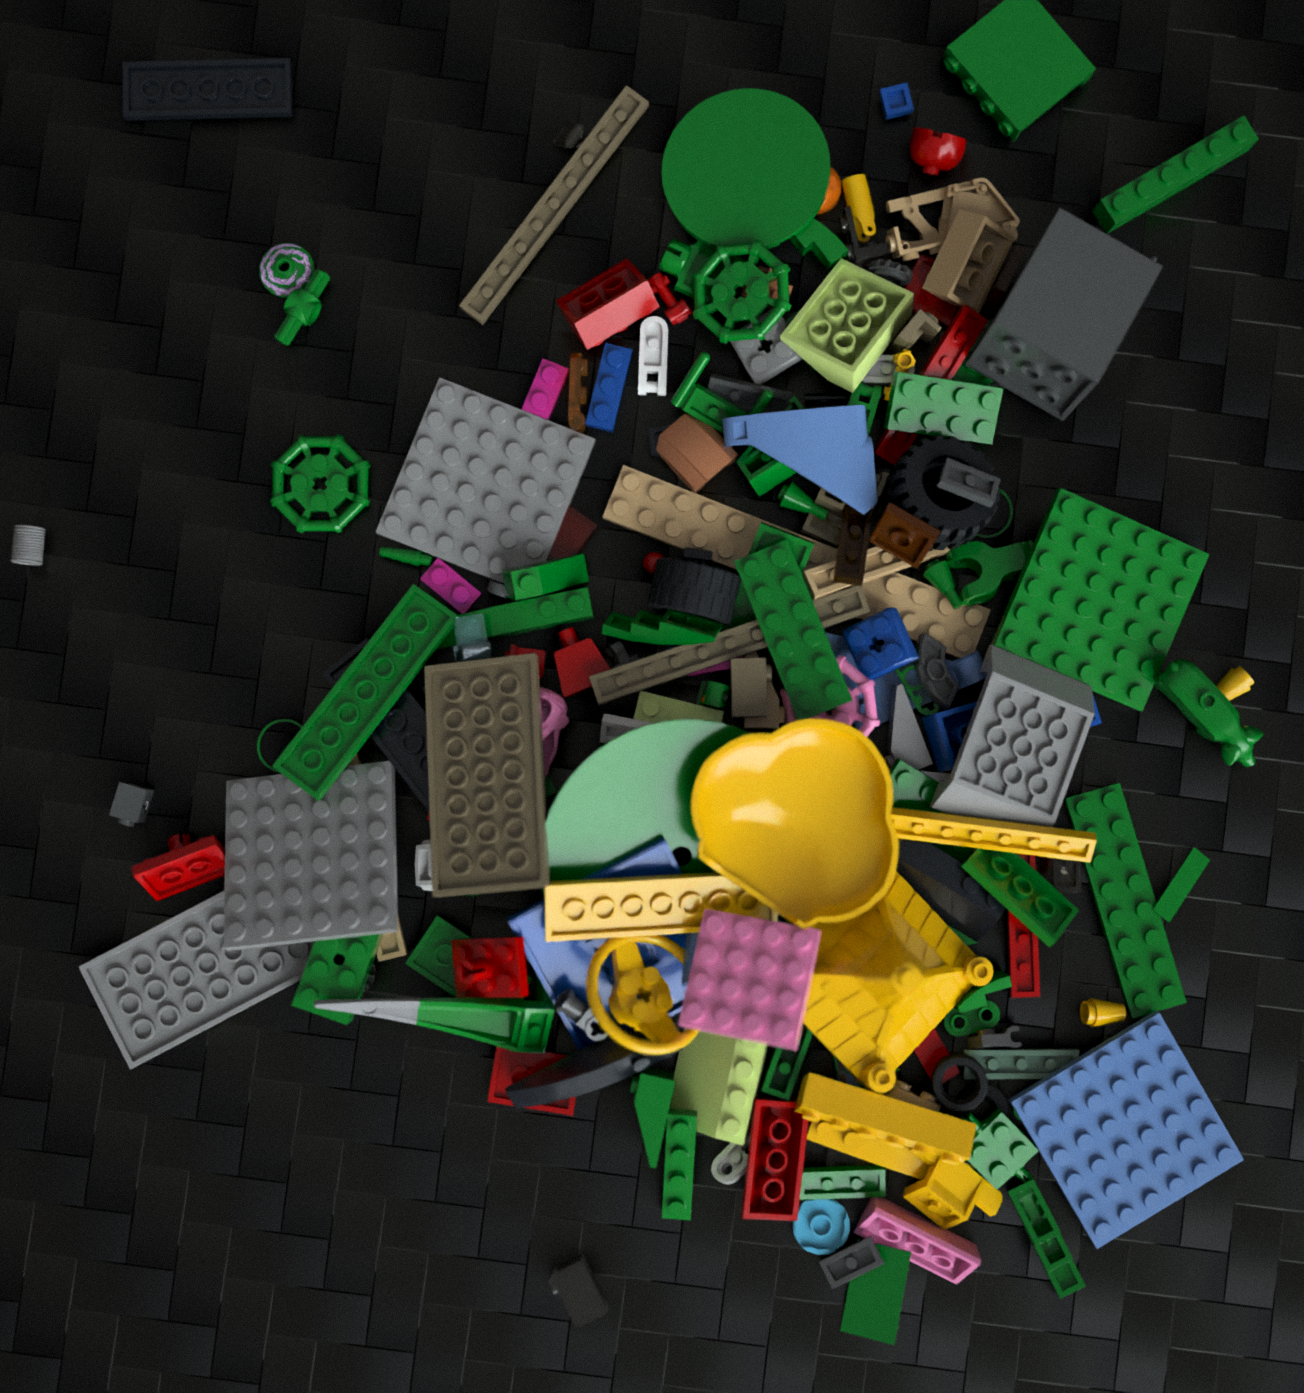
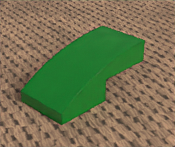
M1002 970L993 972V977L989 983L983 986L974 985L954 1008L959 1013L987 1006L985 994L1012 987L1010 976Z

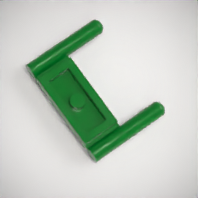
M701 352L671 399L673 405L683 408L682 410L712 426L723 434L722 419L761 414L774 395L771 390H764L750 413L746 414L744 410L700 384H695L710 360V355L707 352Z

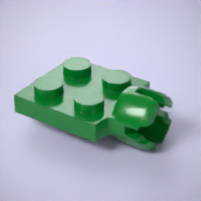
M672 239L667 245V250L662 255L659 268L676 278L677 283L674 290L694 299V285L691 277L693 273H697L715 252L716 248L708 246L699 240L694 245H687L677 239ZM730 256L732 263L737 261L748 262L738 256ZM723 261L718 264L708 277L716 279L726 267ZM706 285L705 305L713 303V297L711 295L712 287Z

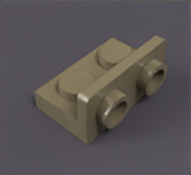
M920 309L889 346V349L895 354L899 353L902 348L909 350L918 338L928 344L941 330V326L938 325L939 321L931 313H924Z

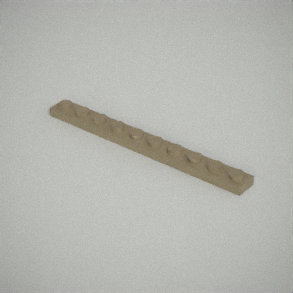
M627 85L459 305L461 310L483 325L647 109L649 101Z
M854 586L813 600L823 628L870 612L861 586ZM754 620L720 632L712 643L681 645L590 676L589 679L598 705L731 659L768 648L758 620Z

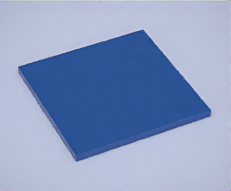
M662 837L581 880L682 874L666 840ZM544 899L508 917L507 921L515 936L524 937L525 954L551 1001L555 1004L558 996L567 988H571L578 999L589 1005L586 993L588 966L597 949L610 938L546 942L544 937ZM687 933L663 935L676 942L685 950ZM636 942L645 968L655 967L669 987L673 1006L667 1013L670 1017L680 1013L687 986L682 985L683 964L673 954L659 946ZM610 953L603 961L599 971L598 991L607 1015L616 1026L622 1029L628 1025L624 1022L620 1024L615 1019L608 1003L611 989L616 982L612 953ZM562 1011L558 1012L578 1050L596 1042L589 1039L585 1031L576 1025L570 1017ZM593 1022L591 1025L596 1026L598 1023Z

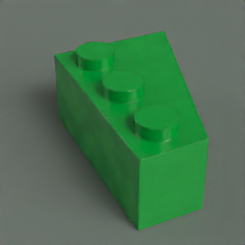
M794 395L789 400L790 405L785 411L801 410L804 408ZM749 446L736 461L759 497L797 473L753 446Z

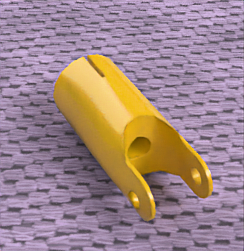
M856 174L843 179L841 183L849 217L855 228L857 239L865 243L876 232L875 214L866 175Z

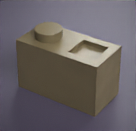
M766 658L731 659V718L767 717L766 682H772L771 665H766Z

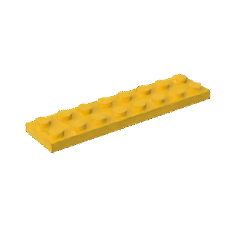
M718 872L550 881L549 886L544 888V937L546 942L698 933L704 909L777 922V913Z

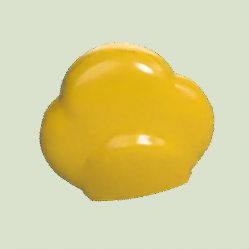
M818 718L803 719L789 723L772 734H749L730 741L705 761L694 784L691 810L693 824L700 839L697 848V858L801 929L813 926L818 921L822 923L840 922L864 913L886 894L893 881L898 861L899 841L890 817L893 805V784L883 757L874 744L857 729L844 723Z

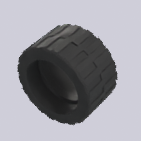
M661 557L656 561L647 605L650 608L665 613L668 609L678 610L722 623L723 625H729L732 620L741 578L735 573L717 567L681 559Z

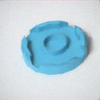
M836 1199L803 1200L799 1205L797 1221H792L793 1233L798 1243L806 1251L816 1255H828L835 1252L836 1249L840 1246L842 1247L847 1241L850 1232L849 1217L844 1206Z

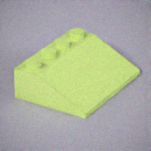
M841 258L780 335V339L828 381L853 393L912 315L914 293Z
M699 1031L695 1038L682 1047L683 1050L679 1051L674 1073L675 1085L669 1109L696 1110L697 1132L716 1139L744 1145L749 1139L754 1098H758L769 1045Z

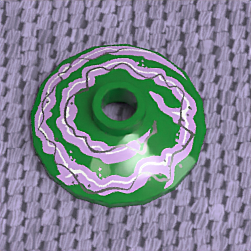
M282 243L270 248L262 257L259 265L260 279L264 287L273 295L281 298H288L294 289H304L315 272L314 262L310 254L301 246L292 243ZM283 264H289L290 267L287 271L283 272L280 270Z

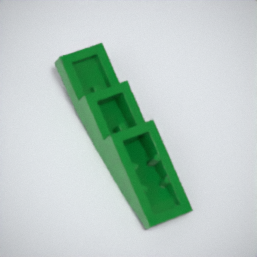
M668 609L664 616L640 610L635 618L612 611L603 624L602 634L628 641L657 645H692L714 642L723 624Z
M1031 1179L1007 1191L1058 1298L1061 1299L1085 1287L1086 1285L1073 1262L1074 1259L1061 1236V1231L1035 1180Z

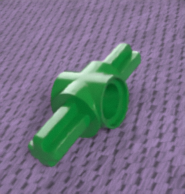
M316 269L304 289H294L288 296L284 304V313L287 317L275 335V338L280 343L287 346L290 345L302 325H311L318 317L322 306L318 298L330 280V276L326 272Z

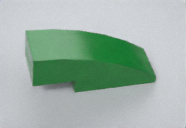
M813 219L799 234L789 238L802 257L809 251H812L828 272L835 267L841 258L845 260L849 251L835 234L816 219Z

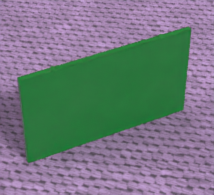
M876 1243L885 1263L849 1281L840 1331L895 1345L906 1279L910 1270L911 1252Z

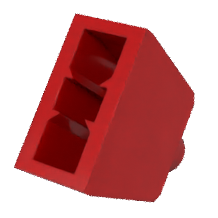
M574 627L558 633L564 648L554 652L560 685L565 699L593 688L589 677L610 670V667L592 639L587 638L579 641Z

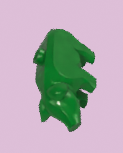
M1177 659L1176 661H1171L1163 673L1159 672L1154 678V686L1161 690L1171 701L1175 702L1179 710L1196 726V731L1202 737L1220 743L1222 747L1221 755L1226 765L1230 766L1235 761L1240 762L1245 767L1255 764L1256 759L1252 753L1253 746L1264 733L1250 725L1241 727L1238 711L1197 666L1188 660Z

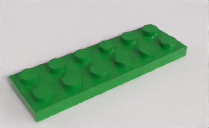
M788 539L735 560V566L797 720L811 718L853 701Z

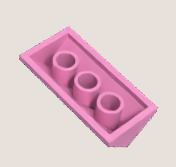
M884 1197L870 1198L853 1232L863 1238L872 1235L875 1243L911 1252V1262L954 1284H958L980 1266L981 1257L975 1243L947 1229L943 1230L937 1224Z

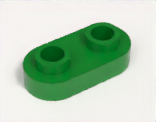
M986 999L987 1006L959 1013L953 1007L942 1019V1024L949 1034L961 1037L976 1033L978 1030L993 1028L999 1022L1000 1010L995 1003ZM984 1010L990 1011V1017L987 1020H983L981 1017ZM957 1017L963 1019V1024L960 1027L954 1026V1020Z

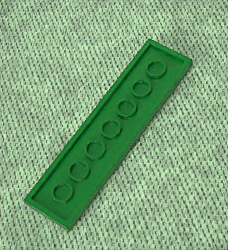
M413 584L272 767L320 802L459 621V616Z
M1114 783L1064 798L1072 830L1096 833L1097 841L1091 862L1082 863L1129 1018H1137L1150 1014L1155 1010L1161 1011L1187 1003L1161 916L1153 910L1157 903L1121 784Z

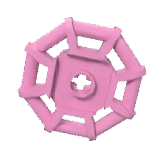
M839 655L836 660L842 675L846 674L859 685L855 689L847 686L853 701L836 707L832 714L826 711L808 719H827L852 726L858 720L863 723L858 731L868 737L872 730L880 724L874 693V686L876 684L874 680L868 679L846 660V656ZM781 688L779 695L782 696L783 706L785 707V724L787 725L796 721V715L785 688ZM862 693L865 713L860 712L858 695Z

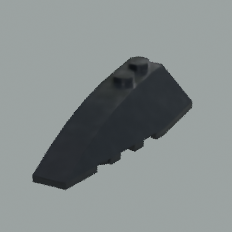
M898 838L899 852L896 871L947 925L977 942L1000 919L1006 907L961 867L963 865L962 862L928 842Z
M626 1026L621 1029L634 1038L652 1042L641 1031H635L634 1027ZM608 1035L605 1039L596 1041L506 1087L505 1090L516 1109L552 1103L611 1085L644 1071L649 1066L669 1058L683 1049L680 1048L666 1054H644L628 1049Z

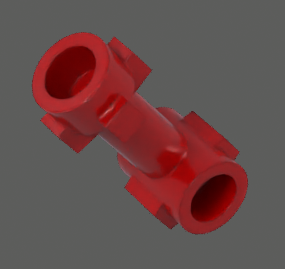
M660 272L648 280L653 293L658 292L667 305L668 309L664 313L672 325L676 323L681 324L688 319V315L692 312L683 299L679 301L675 299L667 287L670 283L667 276H663Z

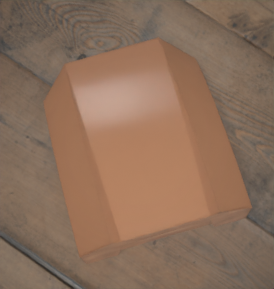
M686 413L659 435L656 451L693 493L700 491L710 479L724 467H728L739 456L731 446H724V438L712 426Z

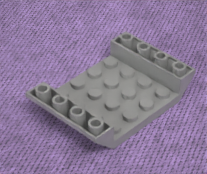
M989 645L979 671L987 675L949 780H939L930 807L950 815L1052 827L1057 819L1095 714L1092 687L996 646Z

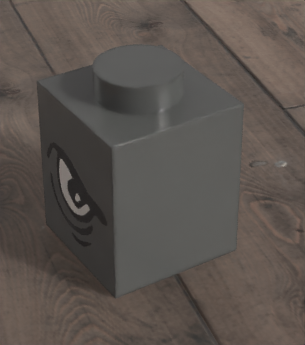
M119 782L109 815L117 817V823L134 827L135 823H145L154 790L129 782Z

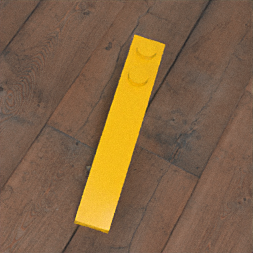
M821 1119L819 1122L808 1120L807 1140L918 1179H924L929 1167L909 1151L911 1147L903 1145V1148L893 1147L886 1144V1139L879 1137L867 1139L859 1136L858 1131L850 1128L843 1131L832 1128L830 1126L831 1122ZM963 1161L974 1170V1166L971 1163Z

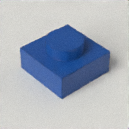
M907 83L880 89L879 97L886 120L913 113L914 107Z

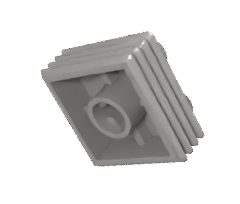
M772 309L757 318L758 321L761 323ZM783 316L768 331L765 339L761 341L759 339L730 341L755 384L761 385L803 359L780 339V335L788 326ZM751 322L740 329L752 328ZM765 340L768 342L773 341L769 353H766L764 350L760 351L763 347L762 342Z

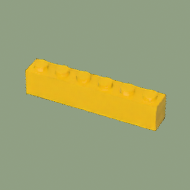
M810 1072L802 1078L795 1112L801 1113L802 1118L819 1122L821 1119L831 1122L830 1126L832 1128L843 1131L850 1128L858 1131L859 1136L867 1139H875V1137L886 1139V1144L903 1148V1145L914 1148V1153L922 1156H931V1154L941 1156L943 1162L952 1165H959V1162L970 1159L977 1125Z

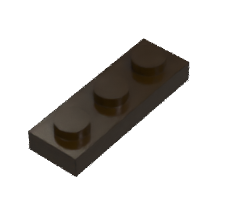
M845 504L833 582L862 586L873 513L872 508L863 515Z

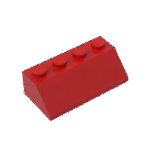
M773 1095L754 1098L741 1218L785 1221H797L808 1129V1120L802 1118L801 1113L795 1112L798 1097L790 1096L789 1101Z

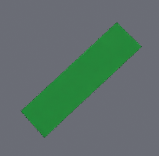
M1194 847L1153 910L1170 923L1210 859Z

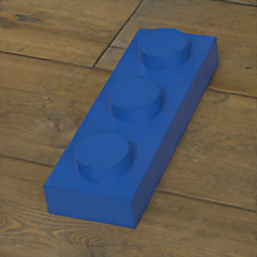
M605 343L585 423L586 426L613 432L631 361L632 349Z

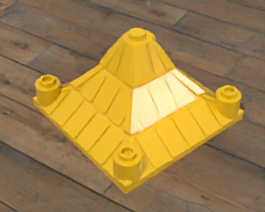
M895 870L893 881L886 894L864 913L840 922L822 923L818 921L815 925L808 927L820 930L821 936L803 1024L866 1090L875 1093L887 1092L895 1084V1070L906 1060L913 1050L929 1035L932 1029L941 1022L946 1014L952 1010L974 985L983 986L990 982L994 972L993 966L986 958L976 956Z

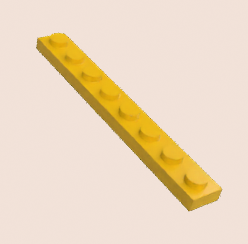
M892 807L890 814L897 836L900 839L1082 862H1091L1097 841L1096 833L894 807Z

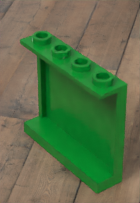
M1004 0L947 46L942 58L948 71L953 74L955 73L960 78L966 92L971 95L973 94L978 99L984 113L991 115L998 123L1001 133L1009 136L1013 142L1018 138L1020 132L1075 87L1085 84L1096 69L1038 0Z

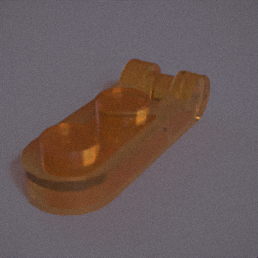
M571 353L568 422L570 429L582 433L586 428L585 417L581 413V404H586L587 387H582V376H587L588 359H582V353Z

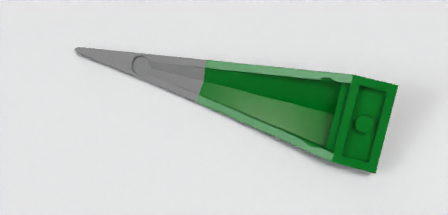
M524 997L337 999L314 1001L316 1008L419 1025L521 1053H545L554 1015L553 1002L525 1001Z

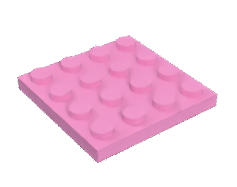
M704 909L678 1025L684 1028L797 1050L821 931L813 928L801 929L796 925Z

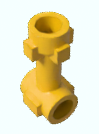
M906 349L894 354L892 359L896 366L895 371L904 373L907 372V369L914 367L916 362L911 351ZM891 386L884 387L883 394L885 396L883 400L889 401Z

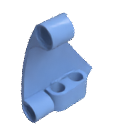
M865 405L790 410L722 419L725 447L738 445L753 446L820 486L863 515L878 502L873 442L867 432Z

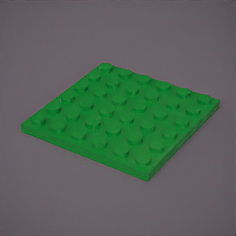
M1057 488L991 645L1092 687L1093 692L1143 712L1154 686V678L1160 672L1210 554L1067 490Z

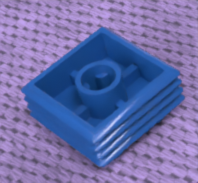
M888 607L842 631L858 670L870 680H875L918 659V654L895 607ZM877 639L884 641V644L881 646L882 651L876 648Z

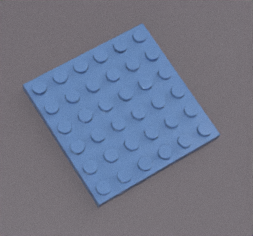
M1156 1010L1008 1099L1096 1249L1244 1160L1162 1016Z

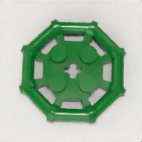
M756 239L754 242L723 245L721 243L716 246L715 252L697 273H693L691 277L694 285V312L692 315L695 320L701 321L712 331L721 343L727 344L729 341L759 339L761 341L765 339V335L786 311H790L788 282L790 268L788 264L782 263L764 247L760 240ZM750 254L748 262L744 263L741 261L732 263L730 256ZM759 258L773 270L765 275L756 267ZM723 261L726 267L716 279L708 277L718 264ZM776 280L778 299L771 298L769 294L770 282ZM705 285L712 287L713 303L705 305ZM747 286L745 290L748 294L747 297L743 298L740 296L736 299L735 290L738 287ZM768 306L773 307L772 311L760 323L757 318ZM717 310L727 318L725 325L722 326L711 314ZM751 321L752 328L734 330L735 323Z
M342 435L297 436L298 439L276 461H272L270 465L272 467V499L270 503L272 507H276L297 528V532H343V528L365 506H369L368 469L371 467L369 461H365L344 440ZM311 448H330L329 455H313ZM303 451L306 458L295 469L287 466ZM341 452L353 466L345 469L336 460L339 453ZM284 474L292 476L290 480L291 492L285 494ZM357 475V494L351 493L349 489L350 477ZM317 478H327L325 482L327 488L324 491L320 488L314 490L316 485L314 481ZM296 499L305 508L302 516L288 503ZM347 499L352 501L353 503L338 516L336 510ZM325 512L329 513L330 520H311L313 513Z

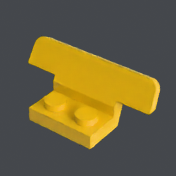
M910 1148L909 1151L929 1168L924 1179L905 1187L903 1197L943 1230L968 1220L975 1205L990 1217L997 1214L1003 1200L1001 1192L996 1190L965 1162H959V1165L948 1164L942 1161L941 1156L934 1154L922 1156L914 1153V1148Z

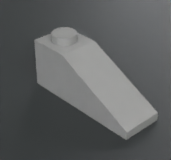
M903 684L892 685L886 745L889 755L885 756V760L889 770L897 758L919 770L933 764Z

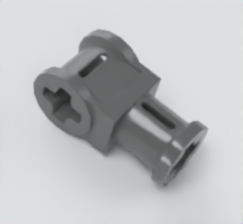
M567 988L558 996L553 1006L554 1010L557 1012L562 1011L570 1017L576 1025L585 1031L589 1039L601 1041L608 1036L597 1022L590 1006L578 999L571 988ZM593 1022L598 1023V1025H596V1026L591 1025V1024H592Z

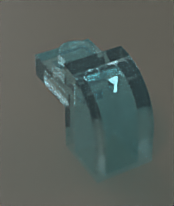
M483 613L453 618L457 645L453 646L455 662L491 658V645L487 641Z

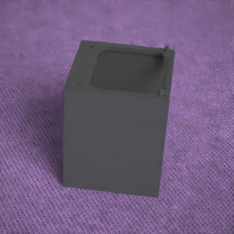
M1060 208L1026 258L968 359L966 366L1064 421L1100 381L1163 266L1155 262L1156 257L1152 259L1145 257Z

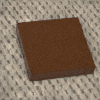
M889 503L870 535L869 542L909 565L918 568L941 531Z

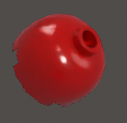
M914 127L910 138L909 150L913 161L923 167V173L938 176L939 171H949L958 165L966 149V139L944 132L937 133L931 129Z

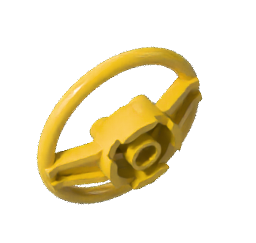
M663 935L608 939L593 955L586 975L588 1002L593 1015L604 1031L621 1045L644 1054L670 1053L691 1042L699 1030L686 1028L684 1032H679L667 1013L673 1006L669 987L655 967L645 968L636 942L659 946L673 954L683 965L685 950L676 942ZM610 953H612L614 978L616 981L613 984L611 996L608 999L611 1013L620 1024L624 1022L628 1026L634 1027L635 1031H641L652 1042L639 1040L622 1031L614 1024L603 1008L598 991V975L603 961Z

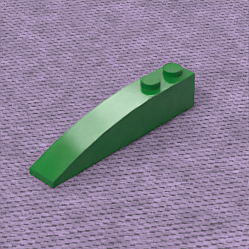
M588 587L458 615L459 621L435 651L594 619Z

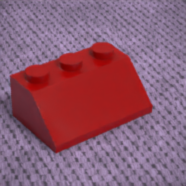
M628 259L623 260L556 300L558 307L572 330L587 350L599 346L608 337L624 331L630 324L641 318L648 317L652 311L659 308L648 280Z

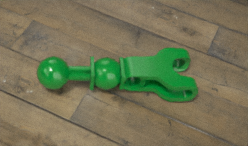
M1032 540L1000 548H992L985 543L972 541L960 545L958 548L951 549L946 555L949 566L953 569L969 568L975 571L979 577L978 580L963 588L960 597L964 605L972 606L991 601L1002 584L1018 580L1033 546Z

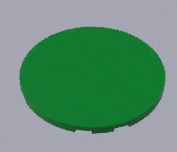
M756 88L735 89L704 100L688 112L678 123L664 151L662 184L667 203L679 224L702 243L717 249L716 246L721 243L723 245L749 243L757 239L762 241L764 247L771 249L779 246L781 242L793 235L799 234L820 210L830 182V153L820 126L813 116L797 102L769 90Z

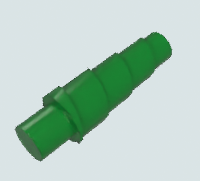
M392 547L380 548V555L382 557L415 566L432 565L433 556L423 554L420 550Z

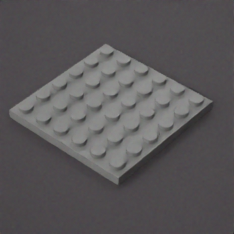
M439 377L375 533L504 584L502 570L548 560L596 439Z
M390 761L346 766L320 802L283 774L226 781L224 949L229 951L398 932L395 767Z

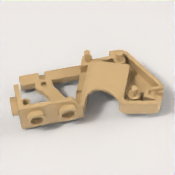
M985 178L956 183L944 188L886 202L888 213L901 210L903 217L908 219L920 233V241L909 242L901 240L898 226L887 231L886 247L888 252L892 253V258L902 257L903 262L919 258V252L929 250L930 255L939 253L959 209L986 216L1014 236V241L1018 237L1016 227H1018L1020 222L1019 218L992 183ZM943 200L937 231L920 214L918 206Z

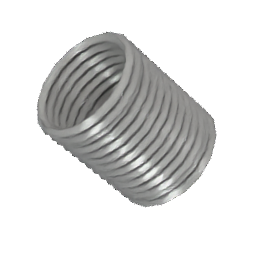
M14 525L11 561L24 565H42L46 529L33 525Z

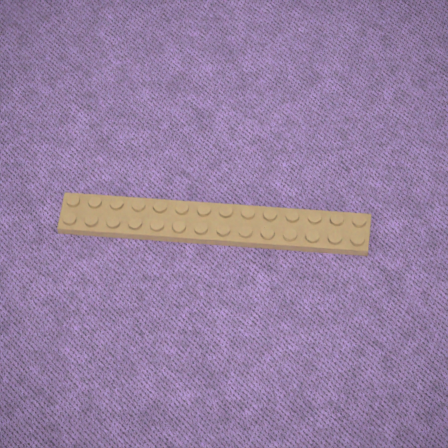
M625 465L622 467L603 514V519L681 550L689 547L713 552L712 562L737 571L734 561L748 556L761 522L814 542L804 571L835 561L837 558L838 549ZM894 572L862 583L861 587L870 612L855 618L862 621L888 607H895L912 641L917 642L919 635L924 632L946 646L947 655L959 659L975 652L991 610L978 604L972 606L963 604L960 608L954 610L946 596L935 587Z

